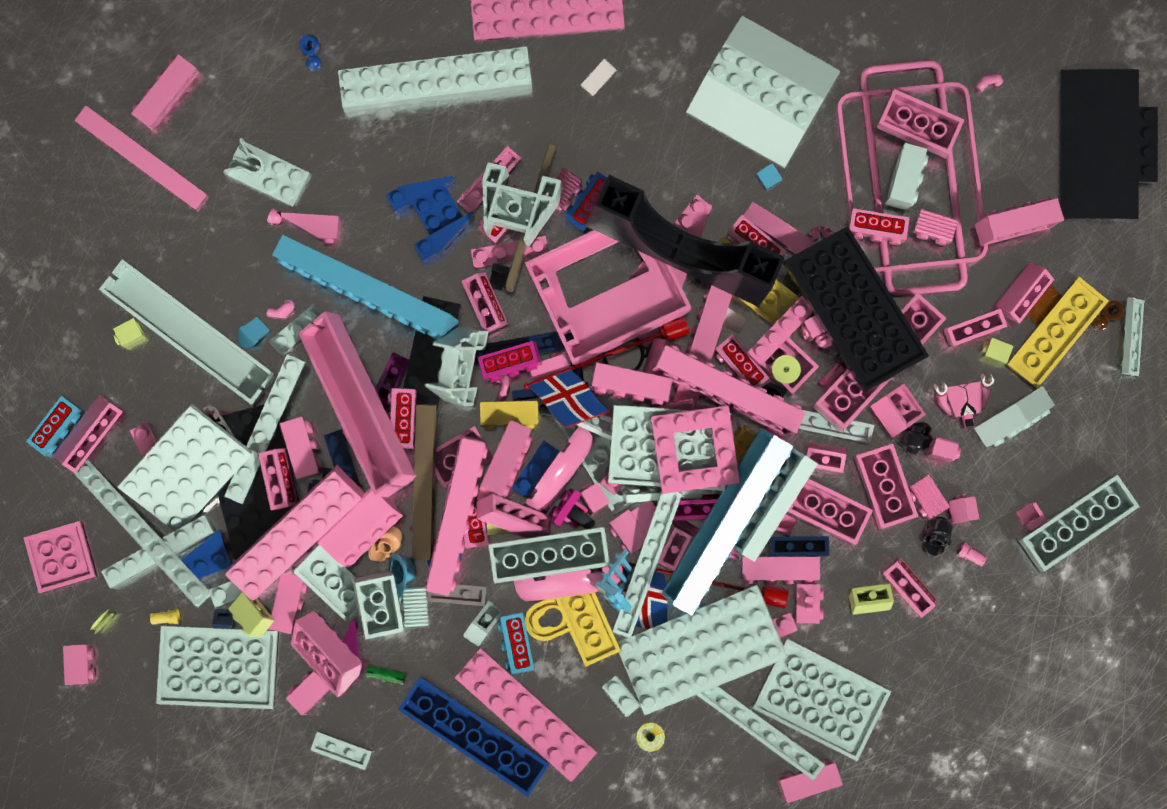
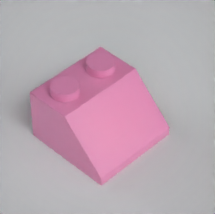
M902 384L870 406L892 438L926 415L905 384Z

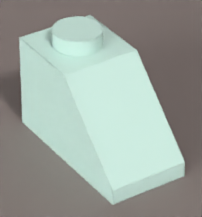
M488 601L463 636L479 647L504 611L491 601Z

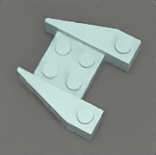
M488 162L482 179L484 231L490 237L494 225L525 233L524 242L529 247L557 208L564 188L562 181L543 176L538 193L505 186L509 175L507 168Z
M459 326L436 340L433 345L445 348L441 356L442 365L438 372V383H426L425 386L446 402L462 406H474L478 387L470 385L476 350H485L489 331L470 326Z

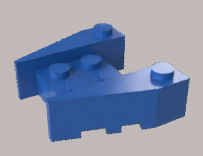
M453 176L402 185L385 195L396 215L413 206L426 228L429 236L413 244L424 264L440 256L475 218L473 211L463 216L449 193L447 187L455 183Z

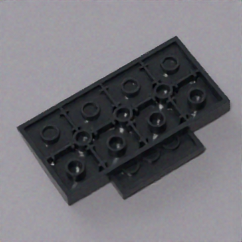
M1139 69L1061 70L1059 204L1064 220L1135 222L1139 219V183L1158 182V107H1139Z

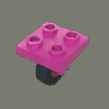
M571 488L561 494L559 498L561 502L557 507L554 506L548 514L550 522L558 526L565 521L574 528L581 525L589 530L595 524V521L587 516L589 509L577 501L581 493Z

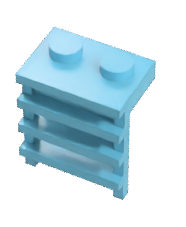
M625 549L621 555L617 554L615 556L617 558L616 562L609 564L610 570L607 574L603 572L602 581L600 583L596 582L595 586L607 601L611 603L610 605L618 611L622 609L628 613L632 606L623 596L622 592L630 583L635 567L632 569L625 560L629 553ZM620 564L629 573L627 578L618 569ZM613 573L622 582L620 587L611 578Z

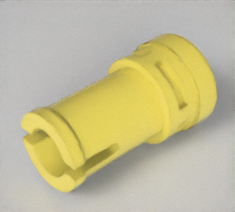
M172 609L166 612H151V624H179V609Z

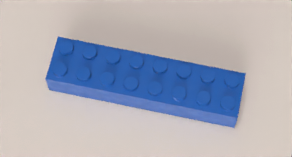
M419 677L398 709L527 797L550 764L547 760L423 677Z

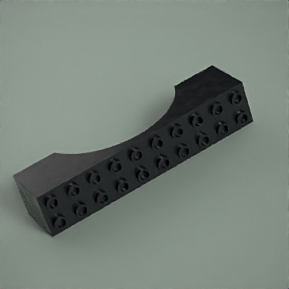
M611 175L607 177L584 225L757 307L761 305L773 289L785 259L784 256L752 241L721 243L692 235L663 218L651 206L645 191Z

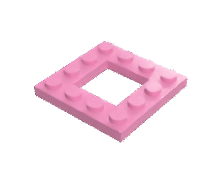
M729 406L651 417L662 494L740 483ZM712 428L717 467L679 472L674 433Z

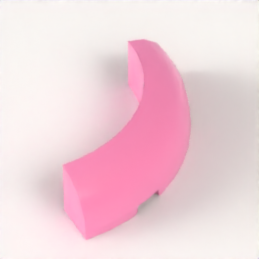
M580 426L576 429L523 506L547 514L561 491L593 448L594 440L588 430Z
M619 565L618 569L623 574L622 565ZM610 567L514 581V586L519 597L527 602L600 592L595 583L602 581L603 572L607 574ZM613 573L611 578L614 580L617 586H619L621 581Z

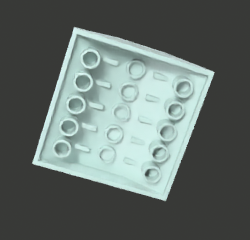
M741 16L706 74L686 113L785 168L838 77L840 70L748 18Z

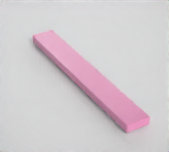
M85 106L74 120L193 209L197 210L208 196L89 107Z

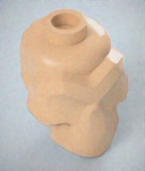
M392 526L369 548L370 560L374 562L384 561L386 558H390V555L395 553L400 547L403 535L397 527Z

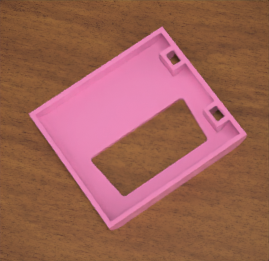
M593 230L525 262L573 365L590 360L675 320L691 310L689 301L670 265L638 251L649 268L648 272L572 308H568L556 272L618 241ZM547 281L550 287L542 289L540 283ZM572 333L574 339L567 342L565 335Z

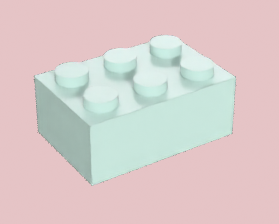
M908 143L902 146L885 205L907 211L910 206L913 207L914 203H916L919 194L916 189L921 185L924 176L921 170L924 169V166L926 167L929 155H926V148Z
M391 571L353 578L352 582L363 637L370 639L404 631L394 575Z

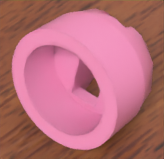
M272 208L267 222L276 225L282 220L281 212Z

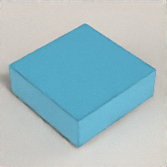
M773 163L756 173L766 190L783 179Z

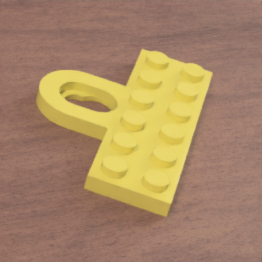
M595 593L547 599L533 605L526 614V629L537 640L548 641L570 631L585 667L621 651ZM557 608L560 610L563 616L560 625L557 627H541L539 625V618L548 609Z

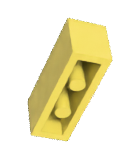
M538 401L480 402V425L485 427V430H496V426H504L506 430L510 420L530 429H535V426H539Z

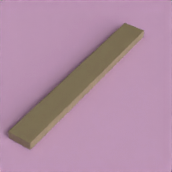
M548 145L534 193H538L542 177H549L556 154L555 145ZM522 232L505 284L506 291L510 292L514 291L527 248L524 242L525 233Z
M416 405L414 472L417 477L414 478L412 559L431 560L433 554L437 405Z

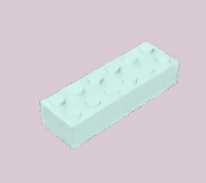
M792 447L789 458L783 462L780 473L771 482L770 490L762 497L759 508L753 512L750 523L747 527H744L740 540L732 548L755 562L818 463Z
M1114 475L1018 541L1040 572H1045L1140 506L1120 477Z
M604 527L488 545L494 584L609 567L610 564Z

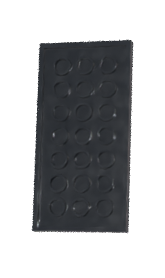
M848 226L784 260V267L864 394L929 357V354Z
M265 404L222 415L236 439L243 445L247 446ZM214 417L211 418L215 423L221 421L220 418L217 420ZM278 423L266 451L286 448L280 423ZM261 464L243 504L225 497L233 475L217 492L235 561L293 507L271 510ZM290 464V469H291L292 478H293V482H294V486H295V491H296V495H297V500L299 501L300 498H299V494H298V491H297L295 479H294L293 472H292V468H291V464ZM311 546L305 553L312 551L313 547Z

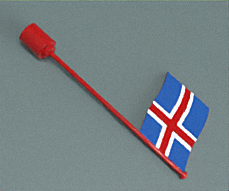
M681 316L662 325L658 334L528 384L525 382L524 388L530 389L544 402L554 418L566 428L608 413L610 410L597 400L586 383L572 370L658 337L672 341L690 334L688 324L684 316Z
M628 562L632 569L636 566V563ZM622 566L623 575L627 578L629 573ZM655 569L635 625L636 627L651 629L668 622V599L661 593L666 587L664 574L673 575L674 572ZM717 581L711 582V584L718 585L740 591L748 589L745 587H740ZM629 584L627 585V587H626V588L624 589V591L622 592V594H623L624 597H625V594H626V591H627V589H628ZM766 585V588L762 587L761 594L766 604L786 608L790 589Z

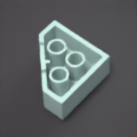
M1041 386L974 429L986 448L992 444L996 447L1005 441L1004 437L1012 438L1020 431L1029 428L1051 413L1049 409L1055 406L1044 387Z

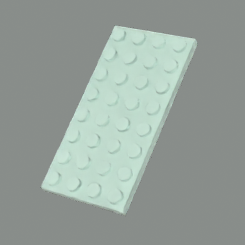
M758 585L697 609L692 615L687 613L631 636V638L617 642L621 650L619 652L644 715L788 658Z

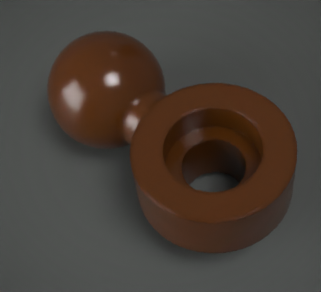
M1116 300L1109 301L1104 307V315H1098L1093 320L1094 328L1104 330L1109 320L1116 321L1121 319L1125 312L1123 305ZM1114 309H1118L1116 314H1112Z

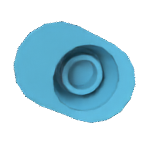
M393 553L389 558V571L394 575L397 597L399 599L404 594L406 583L415 577L414 559L411 556L401 557L397 553Z

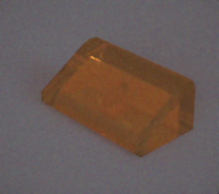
M1050 284L1026 316L1039 325L1062 295Z

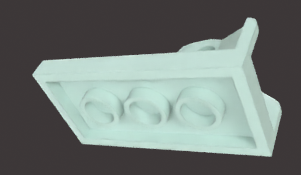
M240 138V144L228 168L224 169L223 173L294 208L310 173L250 145Z
M316 543L317 546L296 567L293 566L291 569L349 624L358 615L352 579L357 577Z

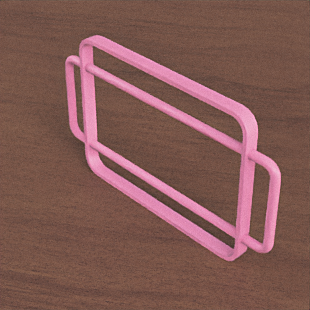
M934 60L866 67L860 76L862 92L845 94L837 105L849 218L850 212L853 209L842 103L848 99H863L876 212L884 213L870 97L891 95L894 89L903 93L937 90L939 107L941 110L948 112L945 89L952 88L959 90L964 97L980 221V218L984 216L970 95L967 88L957 82L944 83L942 68ZM931 67L935 70L937 84L869 91L868 76L871 73ZM952 150L946 158L952 214L953 218L958 220L955 229L958 259L890 266L887 240H882L880 242L882 267L874 269L877 273L883 272L884 284L893 296L916 295L917 293L928 294L962 289L968 279L966 264L979 261L988 250V245H984L979 256L965 258ZM959 264L960 280L957 283L896 289L892 285L891 271Z

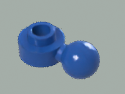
M306 35L300 39L299 47L304 54L308 55L306 59L307 67L311 70H316L321 65L320 58L315 54L319 50V40L314 35Z

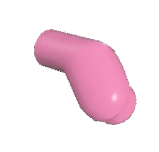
M999 73L985 74L974 87L977 91L982 92L988 84L1002 85L1003 78Z
M507 375L502 376L501 380L496 382L501 384L496 400L499 402H505L510 390L509 377Z

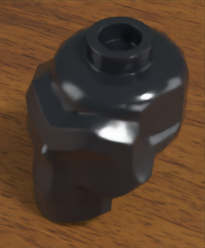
M918 422L912 424L910 429L905 430L901 444L906 448V452L917 455L918 451L923 452L926 448H929L933 440L932 435H930L932 428L925 422Z
M944 517L932 519L922 534V540L926 542L924 549L931 557L942 554L945 547L950 546L952 543L951 533L953 526Z

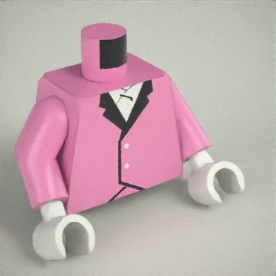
M982 374V384L980 381L947 387L944 381H942V387L938 388L935 383L933 387L937 391L939 406L952 418L962 417L964 428L975 426L973 415L982 413V410L987 405L991 385L994 382L992 374H990L988 380H985V375Z

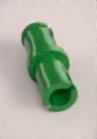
M369 664L367 666L366 677L381 679L382 682L390 681L404 685L405 672L390 670L389 667L381 668Z

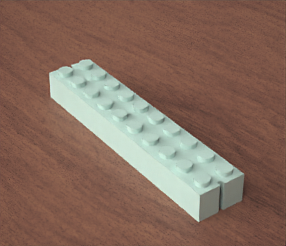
M527 47L338 70L344 112L532 89Z
M123 259L112 272L118 279L115 281L109 276L99 288L102 293L252 406H255L264 395L262 390L264 388L268 390L277 378V375Z

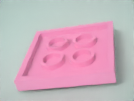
M81 521L24 537L39 593L96 577Z

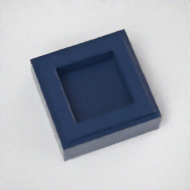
M215 609L212 623L213 629H232L234 619L230 610Z

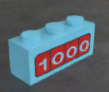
M60 396L26 442L44 456L49 457V455H53L59 448V442L62 439L65 440L71 431L69 429L72 425H76L80 421L83 410L66 397Z
M518 613L500 617L501 621L497 622L499 633L504 635V640L501 641L503 652H507L508 659L505 660L507 671H511L512 675L535 670L524 614Z

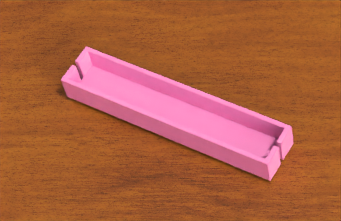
M324 312L313 321L314 324L310 323L298 332L299 337L374 495L389 497L401 488L400 485H406L417 476L339 314Z

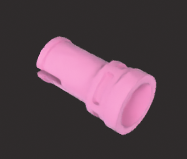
M835 363L827 375H824L818 381V384L827 391L845 369L842 366L839 367L838 363Z
M963 542L957 551V556L969 559L981 567L987 559V555L973 549L966 542Z

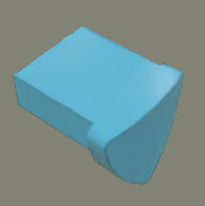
M256 317L245 326L239 327V345L241 347H251L266 336L270 330Z

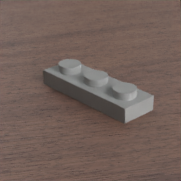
M455 584L454 592L450 591L449 596L428 591L427 601L485 606L487 587Z

